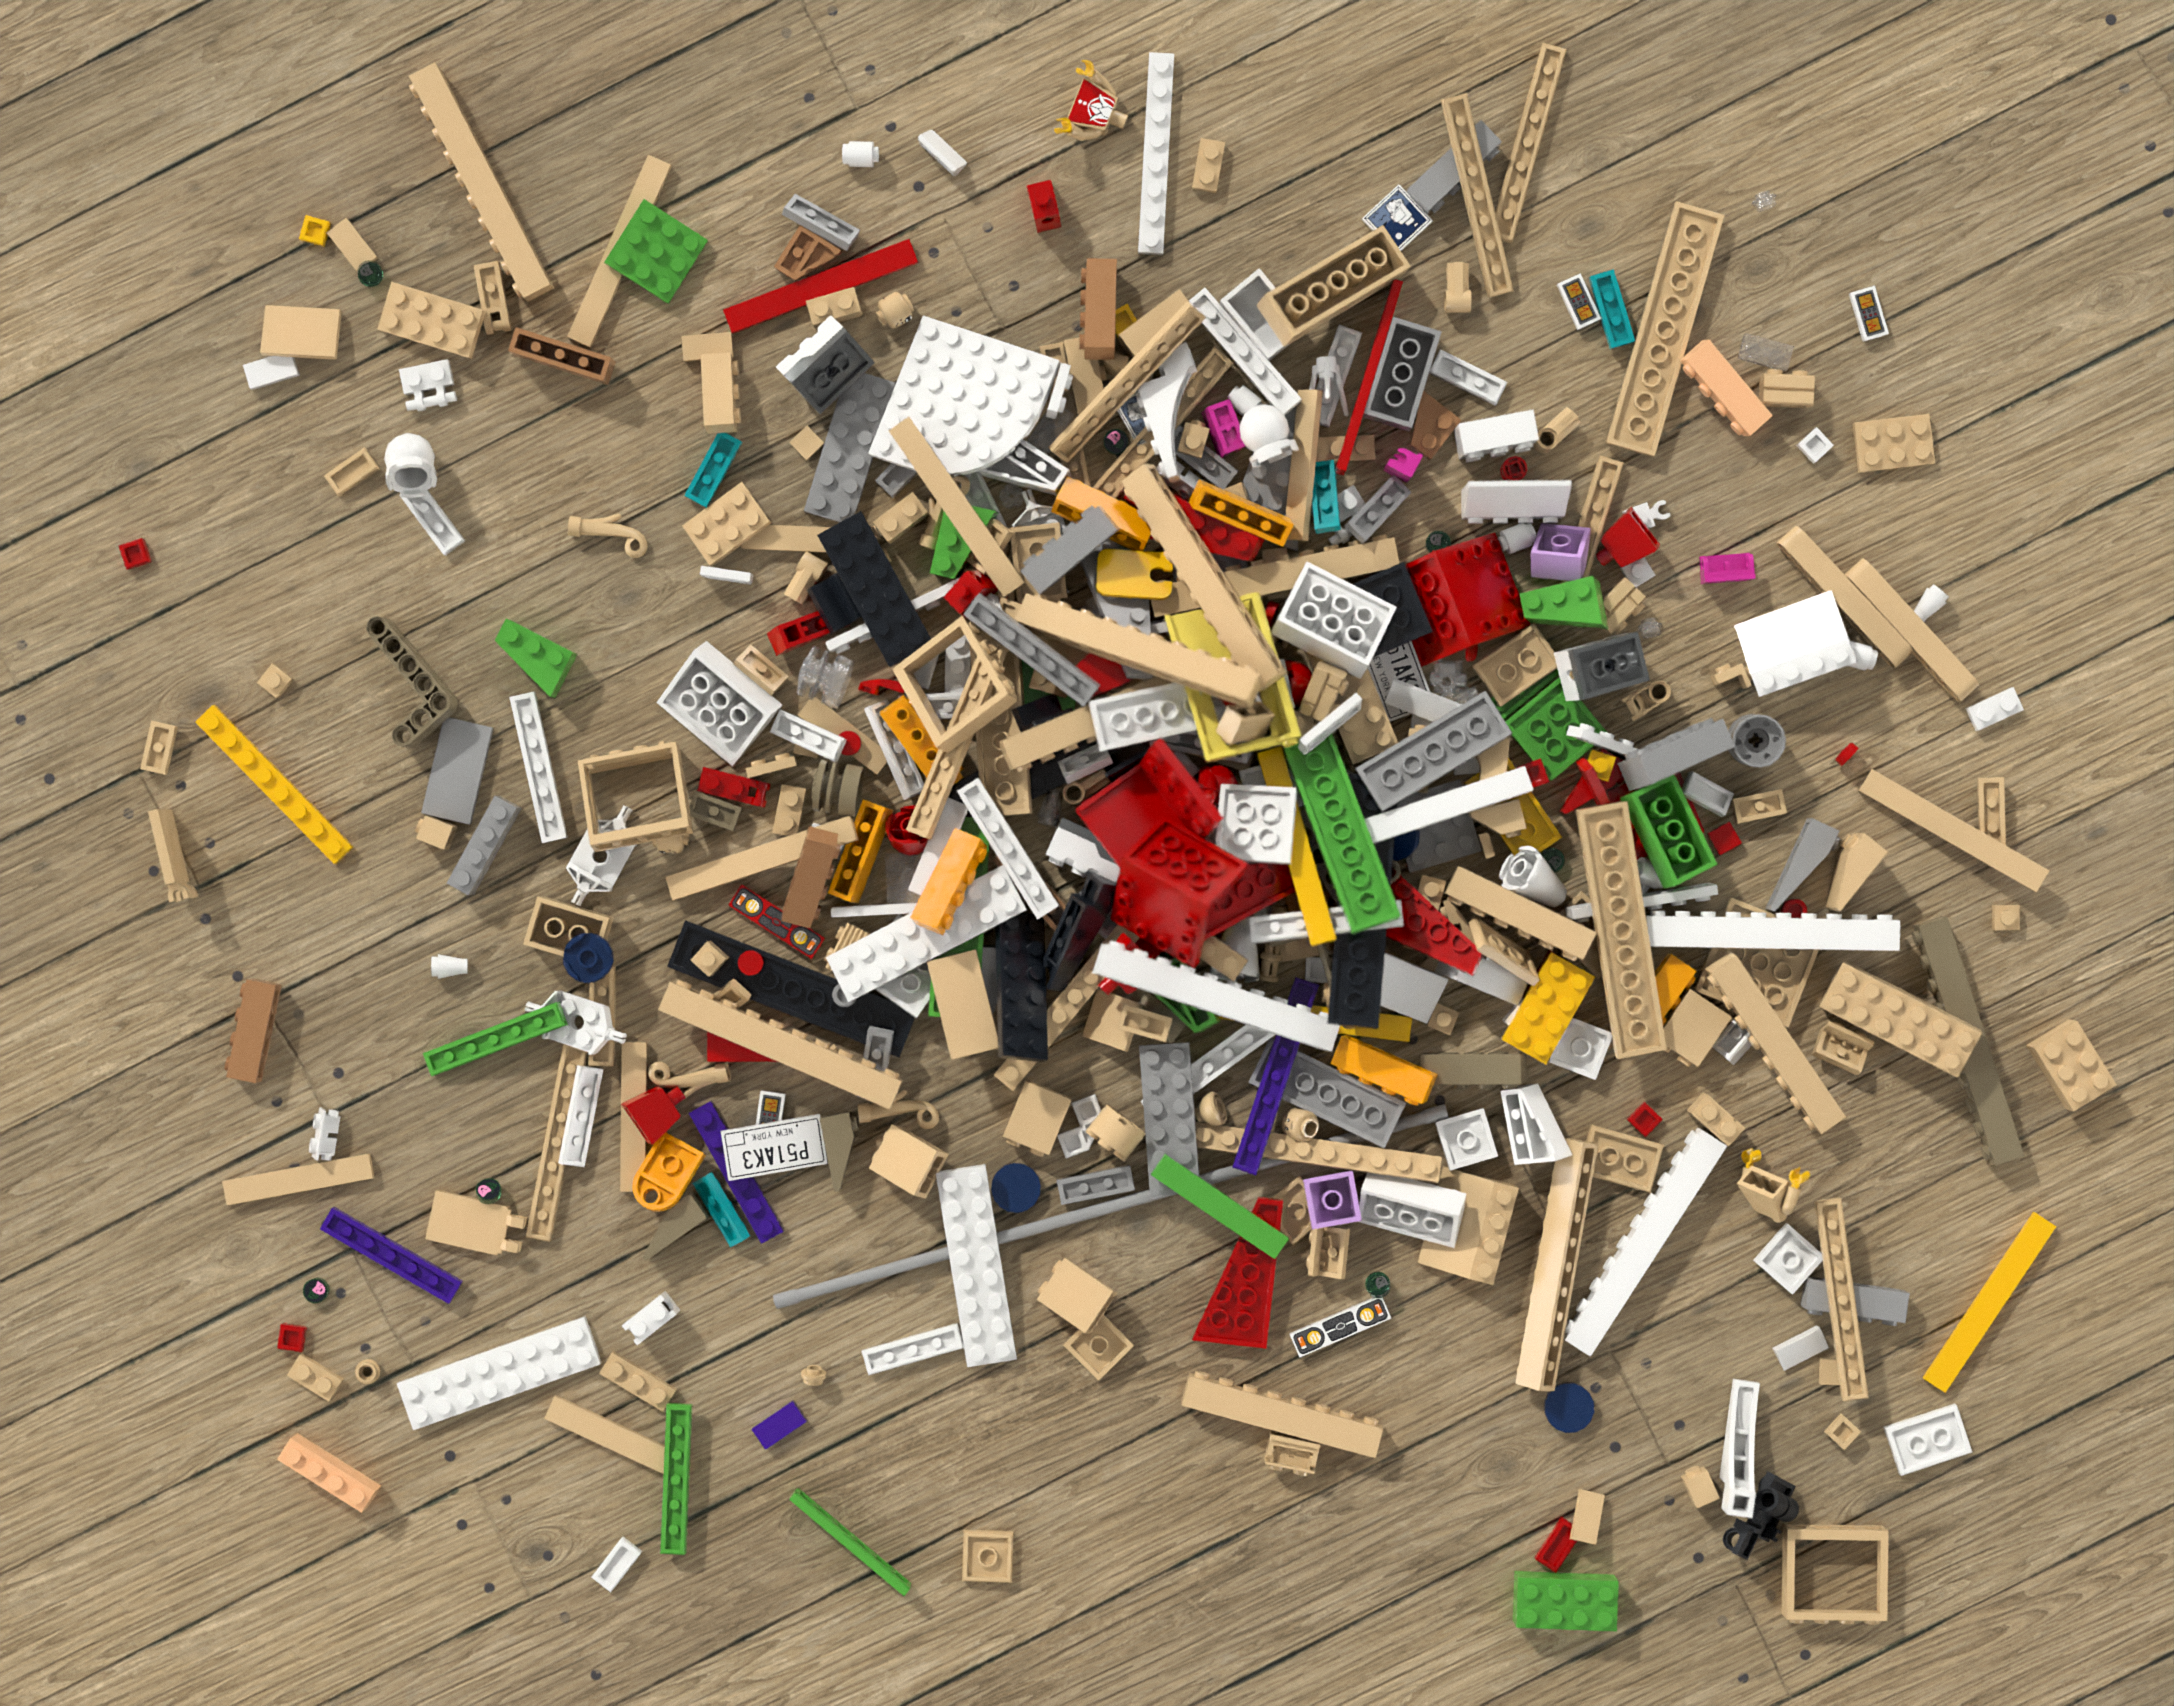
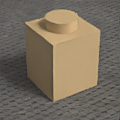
M425 815L424 819H420L416 826L415 832L418 833L416 839L438 848L449 850L458 826Z
M707 941L691 961L707 976L711 977L728 960L729 956L712 941Z
M1704 1466L1691 1467L1685 1471L1686 1474L1681 1476L1689 1497L1696 1508L1720 1499L1712 1479Z

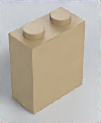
M1685 989L1680 996L1681 1001L1678 1006L1671 1010L1666 1017L1667 1021L1663 1028L1667 1050L1663 1051L1669 1053L1672 1050L1679 1055L1677 1060L1687 1067H1690L1691 1064L1699 1067L1732 1017L1693 990Z
M1026 1079L1003 1134V1137L1007 1138L1006 1142L1019 1148L1021 1144L1030 1147L1029 1152L1043 1157L1044 1154L1049 1155L1072 1097Z
M891 1124L883 1136L880 1148L872 1157L869 1169L910 1194L926 1199L936 1180V1173L940 1172L949 1154L904 1127Z
M1064 1258L1062 1261L1059 1260L1053 1267L1052 1273L1054 1274L1049 1282L1045 1281L1039 1288L1038 1294L1040 1295L1037 1300L1085 1334H1091L1118 1292L1070 1259Z

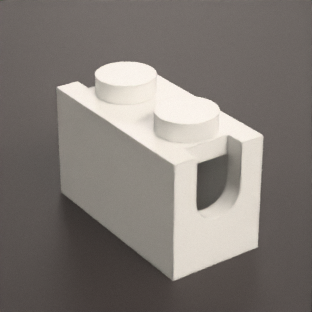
M664 1291L627 1320L622 1327L625 1331L629 1329L635 1337L633 1341L638 1345L673 1318L680 1309L667 1292ZM663 1301H664V1302L667 1304V1306L669 1307L670 1312H669V1311L667 1310V1308L663 1305V1303H662Z

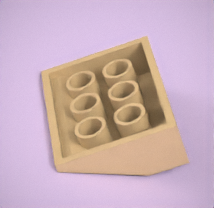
M1443 1166L1438 1186L1466 1193L1465 1207L1456 1244L1452 1248L1423 1240L1418 1263L1471 1280L1494 1285L1519 1188L1514 1184L1457 1169L1449 1170L1448 1167Z

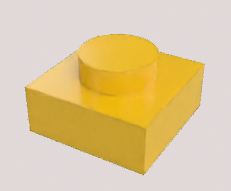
M1590 750L1587 761L1594 767L1599 779L1607 782L1616 757Z

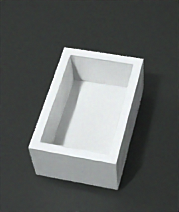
M1259 268L1222 298L1220 305L1270 361L1286 347L1283 346L1256 306L1266 293L1275 289L1274 285Z
M1533 410L1461 423L1454 429L1459 460L1466 459V462L1481 460V457H1484L1486 454H1490L1491 458L1506 455L1505 453L1512 449H1515V453L1529 451L1539 440Z

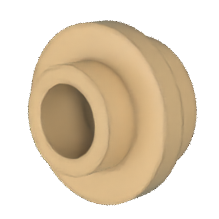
M372 1359L362 1360L355 1369L356 1378L363 1384L374 1383L378 1380L381 1373L379 1364ZM366 1367H370L372 1369V1375H367L365 1373Z
M809 1365L801 1371V1377L805 1384L818 1386L826 1378V1371L818 1365Z

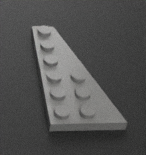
M1296 407L1285 415L1289 426L1287 437L1289 440H1293ZM1291 455L1271 464L1266 460L1260 463L1261 467L1254 469L1251 462H1249L1242 483L1245 485L1250 501L1284 516L1286 515ZM1286 540L1284 547L1298 552V541Z
M1108 539L1080 562V566L1083 567L1087 576V583L1101 616L1118 622L1117 625L1123 627L1131 625L1140 629L1141 633L1150 635L1149 599L1106 597L1097 592L1096 575L1099 552L1103 549L1131 550ZM1121 664L1126 678L1152 679L1153 677L1152 674Z

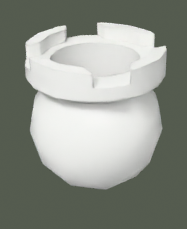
M1262 404L1254 406L1246 412L1240 424L1241 439L1245 446L1254 452L1253 456L1249 458L1253 469L1261 467V462L1268 460L1271 464L1292 455L1291 451L1299 450L1295 439H1287L1289 426L1286 417L1282 411L1272 405Z
M405 433L388 443L384 461L387 466L385 474L386 484L390 491L393 489L400 492L401 497L416 498L426 495V490L436 486L435 455L426 439L416 434Z

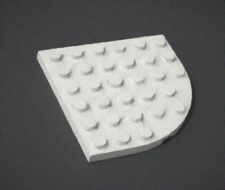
M923 316L868 454L916 471L889 433L891 428L909 416L950 475H965L990 467L1012 453L1023 438L1031 433L1044 409L1061 362L1057 359Z

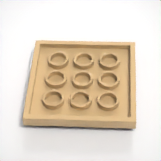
M1729 898L1722 916L1726 917V912H1741V917H1751V912L1766 913V918H1776L1775 914L1734 898ZM1710 947L1693 991L1721 1001L1720 998L1723 995L1718 988L1715 990L1706 978L1709 974L1705 968L1728 952H1732L1743 964L1783 1025L1789 1027L1819 949Z

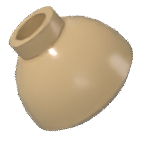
M1213 1091L1205 1095L1200 1101L1199 1107L1195 1108V1116L1199 1122L1204 1121L1209 1125L1220 1126L1224 1125L1227 1120L1225 1105L1221 1097Z

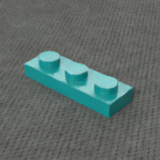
M1614 269L1590 276L1588 279L1601 317L1609 349L1634 343L1635 338Z
M717 433L684 496L707 508L743 442L727 433Z
M1334 460L1316 462L1312 504L1316 534L1341 530Z
M712 1172L692 1183L730 1247L750 1237L745 1224L739 1218L732 1202L727 1198L720 1182Z

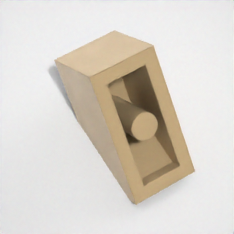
M1519 799L1468 813V817L1499 835L1506 834V838L1521 835L1520 830L1526 829Z

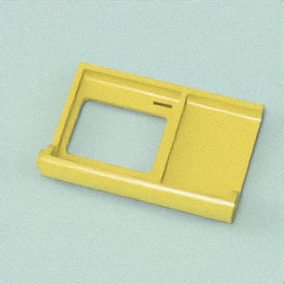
M1250 593L1239 597L1278 657L1260 593ZM1203 609L1164 616L1172 643L1173 641H1178L1185 644L1187 649L1193 651L1201 649L1210 653L1211 657L1217 659L1225 657L1231 660L1232 654L1218 640V632L1214 626L1209 625L1205 620ZM1284 676L1267 689L1259 691L1262 703L1275 714V718H1272L1273 722H1270L1271 726H1269L1270 736L1231 746L1226 745L1222 737L1216 732L1219 722L1211 695L1184 686L1207 762L1282 744L1284 748L1298 744V739L1302 737Z

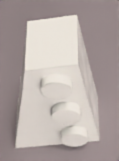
M1022 440L1015 447V450L1004 459L979 471L984 477L1056 496L1066 477H1071L1069 469L1025 440Z
M1488 957L1487 959L1482 958L1474 976L1468 975L1440 961L1435 969V972L1452 978L1517 1006L1527 985L1526 981Z
M1538 1083L1519 1085L1518 1089H1505L1501 1091L1514 1165L1557 1161L1572 1156Z

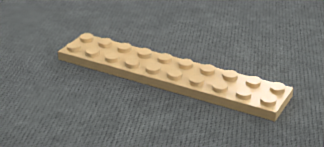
M1675 202L1605 444L1651 457L1655 456L1682 363L1680 360L1685 354L1725 215L1681 202Z
M976 568L964 569V573L967 572V571H979V570L976 569ZM999 590L994 594L998 596L999 601L1002 597L1017 602L1016 590L1006 597H1003ZM982 629L980 635L984 640L987 632ZM970 645V659L972 669L977 655L973 650L972 646ZM1008 650L1003 662L1005 669L1003 674L1006 679L1008 678L1014 684V693L1019 701L977 731L976 743L978 771L981 782L1002 815L1014 816L1033 814L1030 770L1027 769L1018 773L1016 768L1010 771L999 745V742L1020 733L1012 709L1025 704L1022 659ZM995 686L992 689L989 699L998 693Z
M1623 801L1576 810L1595 932H1597V946L1615 1057L1621 1059L1667 1050L1628 803Z

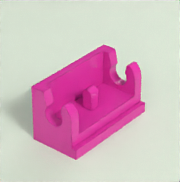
M1230 399L1208 406L1201 412L1206 427L1210 428L1209 434L1218 456L1224 458L1230 453H1237L1246 447L1241 439L1240 424Z
M1399 448L1397 451L1400 454H1394V457L1398 460L1389 459L1383 471L1392 476L1395 475L1398 479L1408 483L1423 455L1420 453L1416 455L1405 448Z
M1741 553L1699 557L1701 584L1751 581L1756 579L1753 554Z

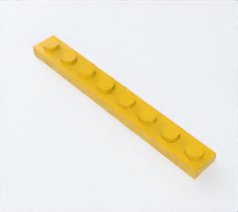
M212 705L195 722L333 864H337L354 847L216 705Z

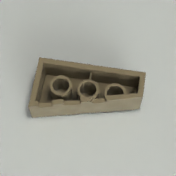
M1495 1051L1484 1054V1052L1420 1054V1067L1438 1074L1432 1089H1443V1085H1452V1089H1468V1085H1477V1089H1493V1085H1503V1089H1518V1084H1523L1527 1081V1054L1522 1051H1518L1516 1054H1509L1506 1051Z

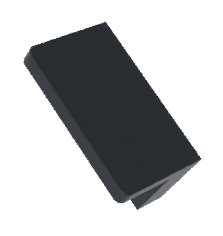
M838 573L833 574L828 579L807 590L830 634L850 625L861 617Z
M1054 694L1012 709L1020 733L1074 711L1073 707L1062 710L1057 695Z
M1145 741L1128 745L1111 755L1113 764L1104 767L1106 778L1113 783L1137 766L1151 747L1149 742Z

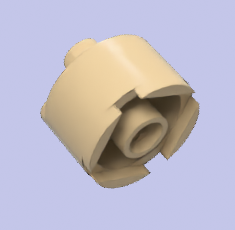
M1108 1104L1085 1131L1095 1140L1100 1138L1098 1143L1109 1152L1115 1149L1113 1154L1123 1162L1128 1159L1145 1136V1133Z

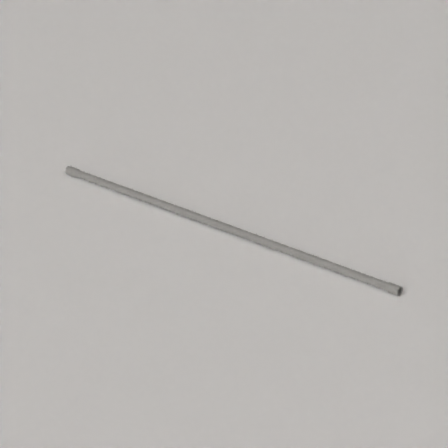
M1445 1104L1399 1118L1392 1133L1448 1119ZM1351 1132L1324 1139L1348 1144L1366 1141ZM1262 1158L1258 1171L1289 1162ZM1229 1166L1201 1174L1199 1177L1209 1184H1215L1249 1173ZM1150 1189L1000 1231L997 1232L998 1245L1176 1194L1150 1196ZM948 1247L804 1288L774 1294L776 1309L797 1304L800 1301L950 1259Z

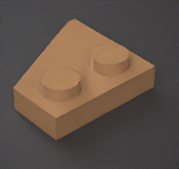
M800 225L774 265V268L796 282L839 256L842 251Z
M1423 391L1416 414L1410 446L1428 460H1431L1461 422V419Z

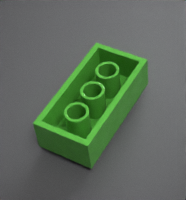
M1674 774L1653 784L1641 787L1620 798L1622 802L1626 801L1628 803L1630 820L1663 888L1676 886L1718 865Z
M1514 1571L1513 1622L1516 1628L1617 1632L1619 1581L1613 1574Z

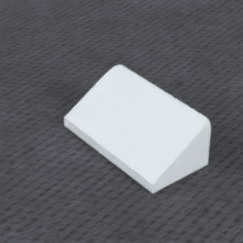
M933 130L926 131L918 136L919 144L953 176L956 177L967 165V162Z
M1733 1020L1712 1047L1732 1065H1735L1752 1046L1748 1040L1750 1034L1746 1029L1742 1030L1736 1021Z
M1816 1325L1772 1349L1785 1371L1829 1347L1820 1327Z

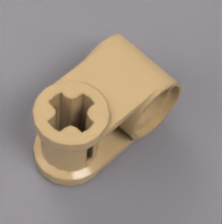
M1654 681L1641 689L1633 691L1620 700L1627 705L1632 714L1631 719L1635 721L1667 701L1671 695V689L1664 681ZM1655 685H1660L1664 688V696L1661 699H1656L1652 695V689Z

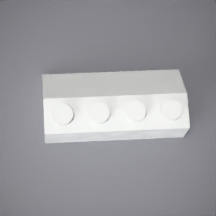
M1367 1173L1361 1188L1359 1204L1362 1221L1357 1222L1454 1248L1464 1212L1466 1193L1414 1179Z

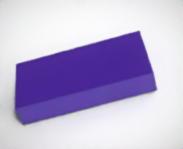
M792 1400L751 1430L766 1450L807 1422V1419L794 1400Z

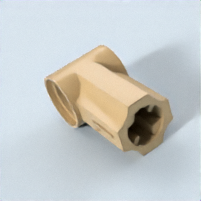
M1447 263V290H1445L1444 311L1445 313H1470L1469 263Z
M1566 407L1538 432L1539 440L1533 445L1536 451L1539 453L1550 452L1581 424L1573 410ZM1541 435L1550 437V446H1545L1541 443Z
M806 551L796 567L797 572L784 595L803 605L809 596L807 590L821 580L828 567V563Z
M1102 768L1067 784L1063 789V797L1067 803L1077 805L1111 781L1106 778L1105 771ZM1076 786L1081 790V797L1078 800H1070L1067 797V790L1070 787Z

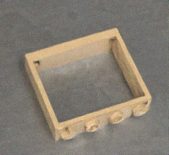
M961 616L892 669L936 748L946 753L952 751L1019 701L1014 693V684L1008 678L1006 679L1003 674L1005 671L1003 665L998 659H994L992 655V646L986 639L983 640L980 635L982 629L964 616ZM965 635L998 693L946 731L914 673Z
M661 741L655 746L640 745L629 751L614 750L609 752V755H590L591 758L578 760L589 842L594 852L693 833L681 750L676 742L665 743ZM673 758L682 818L600 833L591 774Z
M1783 1524L1782 1615L1786 1620L1795 1624H1802L1804 1620H1814L1817 1624H1829V1620H1838L1841 1624H1854V1621H1864L1865 1624L1878 1625L1880 1621H1887L1889 1531L1884 1526ZM1795 1540L1878 1541L1877 1610L1794 1609Z

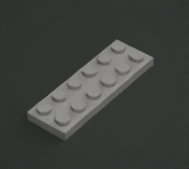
M864 373L839 396L804 512L839 523L856 514L873 457L868 453L896 385L895 382Z
M1486 691L1360 765L1356 768V772L1381 812H1384L1511 736L1512 732Z
M1269 1039L1248 1082L1258 1088L1274 1039ZM1297 1051L1282 1096V1100L1304 1110L1311 1111L1316 1116L1382 1148H1385L1406 1105L1405 1102L1362 1083L1347 1074H1342L1339 1070Z
M1190 1042L1139 1045L1150 1196L1178 1194L1151 1176V1173L1163 1155L1167 1154L1199 1176Z

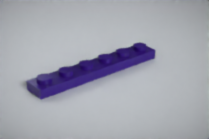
M710 1101L690 1112L689 1115L761 1244L782 1233L784 1230L755 1177L728 1181L721 1131L728 1129L713 1102Z
M336 1207L331 1208L320 1230L448 1304L452 1302L463 1282L461 1279Z

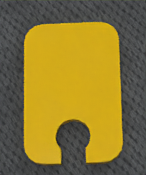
M1103 549L1097 557V592L1106 597L1165 600L1171 595L1172 581L1156 583L1150 578V573L1155 569L1172 572L1173 564L1166 559L1164 552Z

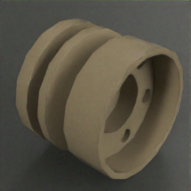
M821 760L819 768L814 775L812 785L813 811L820 812L823 801H825V813L830 814L833 804L836 803L838 804L839 815L856 818L862 793L864 767L847 764L842 775L839 774L837 762H833L831 771L828 772V761Z

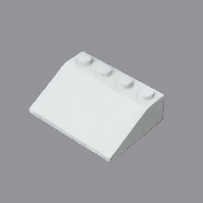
M1571 481L1468 482L1461 490L1462 520H1468V524H1482L1483 520L1493 519V524H1506L1508 519H1518V523L1524 524L1533 523V519H1543V523H1558V519L1565 517Z
M1306 562L1271 634L1361 679L1396 610V606Z
M1832 590L1735 625L1759 697L1857 662Z
M707 641L691 653L657 701L663 709L732 767L782 707L779 701L769 695Z

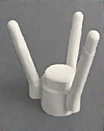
M1335 357L1316 358V365L1312 366L1309 390L1315 389L1317 376L1319 375V379L1325 382V398L1329 399L1330 379H1334L1335 375L1344 416H1348L1349 412L1340 376V365H1336Z

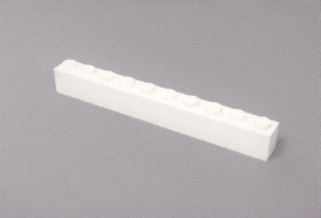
M1650 911V915H1645L1650 946L1900 951V920H1892V915H1877V919H1867L1866 914H1852V919H1842V914H1826V919L1817 918V914L1801 913V918H1791V913H1776V918H1766V913L1751 912V917H1741V912H1726V917H1716V912H1700V916H1690V911H1675V916H1665V911Z
M1110 941L1109 945L1101 944L1093 974L1323 1051L1332 1052L1340 1026L1327 1024L1328 1013L1320 1012L1319 1015L1310 1013V1007L1297 1004L1296 1008L1289 1006L1286 999L1274 996L1272 1000L1264 997L1265 992L1253 988L1250 989V992L1242 990V985L1227 980V984L1218 982L1219 977L1209 973H1204L1203 976L1194 974L1195 969L1181 965L1180 968L1171 966L1172 961L1157 957V960L1147 958V952L1134 949L1133 953L1124 950L1125 945Z
M1697 1128L1696 1131L1692 1130L1684 1141L1686 1143L1685 1148L1682 1152L1678 1151L1671 1161L1672 1168L1668 1173L1664 1172L1657 1183L1659 1188L1655 1194L1651 1193L1644 1202L1646 1208L1641 1215L1637 1214L1630 1224L1631 1231L1627 1236L1623 1235L1616 1246L1618 1251L1614 1257L1610 1256L1603 1265L1605 1271L1600 1278L1596 1277L1589 1287V1290H1591L1590 1294L1586 1299H1581L1576 1307L1577 1314L1573 1320L1569 1319L1566 1323L1564 1340L1590 1357L1727 1147L1700 1128Z

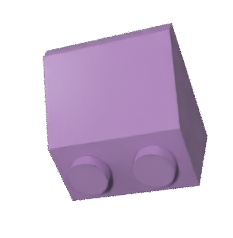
M1541 523L1531 550V577L1565 580L1568 582L1581 579L1587 563L1591 528Z
M1353 1171L1303 1179L1312 1229L1362 1221Z

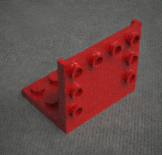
M1495 532L1436 550L1407 564L1434 628V632L1412 641L1421 667L1468 647L1531 626L1530 622L1524 618L1521 598Z
M1162 738L1152 744L1137 766L1075 810L1119 868L1122 856L1164 816L1206 840L1223 820L1222 815Z
M1164 816L1122 856L1111 920L1194 969L1200 962L1211 907L1247 872L1249 864Z

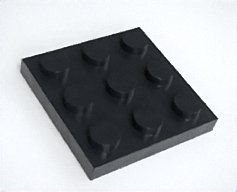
M1406 562L1399 563L1352 584L1396 606V610L1372 658L1434 632Z

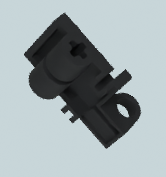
M1767 1471L1758 1485L1759 1489L1755 1496L1752 1518L1747 1517V1522L1737 1518L1733 1525L1735 1528H1729L1723 1535L1724 1546L1732 1551L1733 1554L1748 1560L1758 1538L1769 1542L1770 1539L1777 1542V1533L1781 1534L1782 1532L1776 1528L1779 1520L1791 1522L1799 1513L1798 1503L1791 1498L1796 1486ZM1739 1534V1539L1735 1547H1733L1732 1538L1734 1535Z

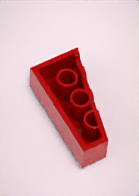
M1173 494L1210 553L1247 561L1255 560L1265 539L1193 509L1189 500Z

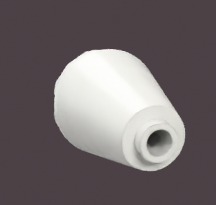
M1522 846L1518 848L1520 852L1516 855L1511 853L1507 857L1499 873V878L1503 882L1501 884L1503 888L1549 907H1557L1564 902L1567 894L1565 886L1537 849L1531 846Z
M1249 917L1225 929L1221 938L1222 942L1249 960L1233 982L1244 978L1245 983L1259 981L1257 943H1251ZM1210 967V974L1218 976L1222 980L1232 981L1214 967Z

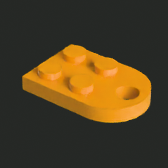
M665 1132L654 1143L634 1177L633 1193L636 1200L644 1208L655 1212L672 1208L682 1197L706 1155ZM657 1191V1200L653 1203H647V1193Z

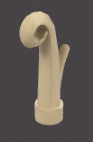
M964 475L954 476L953 480L957 485H962L960 490L965 496L970 490L969 479ZM933 496L929 497L927 525L918 545L935 551L944 510L938 502L935 505V498Z
M620 513L596 519H582V517L570 516L568 536L626 537L628 539L625 543V551L630 557L639 558L647 551V541L641 532L631 527L613 523L622 517ZM635 540L640 543V548L637 551L631 549V544Z
M655 1062L648 1069L650 1080L657 1086L663 1088L689 1087L683 1093L685 1098L707 1085L731 1081L730 1068L727 1062L718 1063L714 1067L675 1077H670L669 1066L663 1062ZM660 1069L664 1072L663 1078L657 1075L656 1070Z
M906 1090L897 1093L891 1109L876 1103H858L860 1123L918 1111L917 1122L919 1126L924 1129H931L939 1122V1113L928 1102L917 1100L899 1101L907 1094ZM926 1112L932 1116L929 1122L923 1120V1115Z

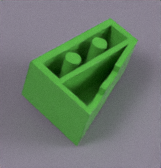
M972 506L986 527L991 518L996 519L999 512ZM944 512L930 573L958 579L969 562L967 560L972 551Z
M1594 576L1520 593L1524 618L1530 623L1559 626L1569 625L1583 628L1593 627L1609 630L1600 582Z
M507 618L495 639L499 646L550 697L556 698L578 655L577 653Z
M1176 958L1171 960V966L1180 968L1181 965L1188 966ZM1155 994L1194 1033H1201L1221 1021L1216 1014Z

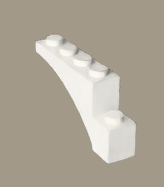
M1187 342L1182 343L1160 365L1158 369L1162 377L1143 383L1138 389L1140 394L1136 395L1140 409L1145 408L1147 417L1143 418L1147 431H1152L1155 440L1151 441L1155 455L1160 454L1163 462L1159 464L1163 478L1168 477L1171 484L1181 481L1175 454L1177 413L1190 377L1193 373L1198 372Z
M1733 1379L1719 1477L1725 1483L1722 1501L1723 1511L1727 1515L1749 1518L1753 1516L1756 1494L1754 1488V1441L1760 1383L1754 1381Z

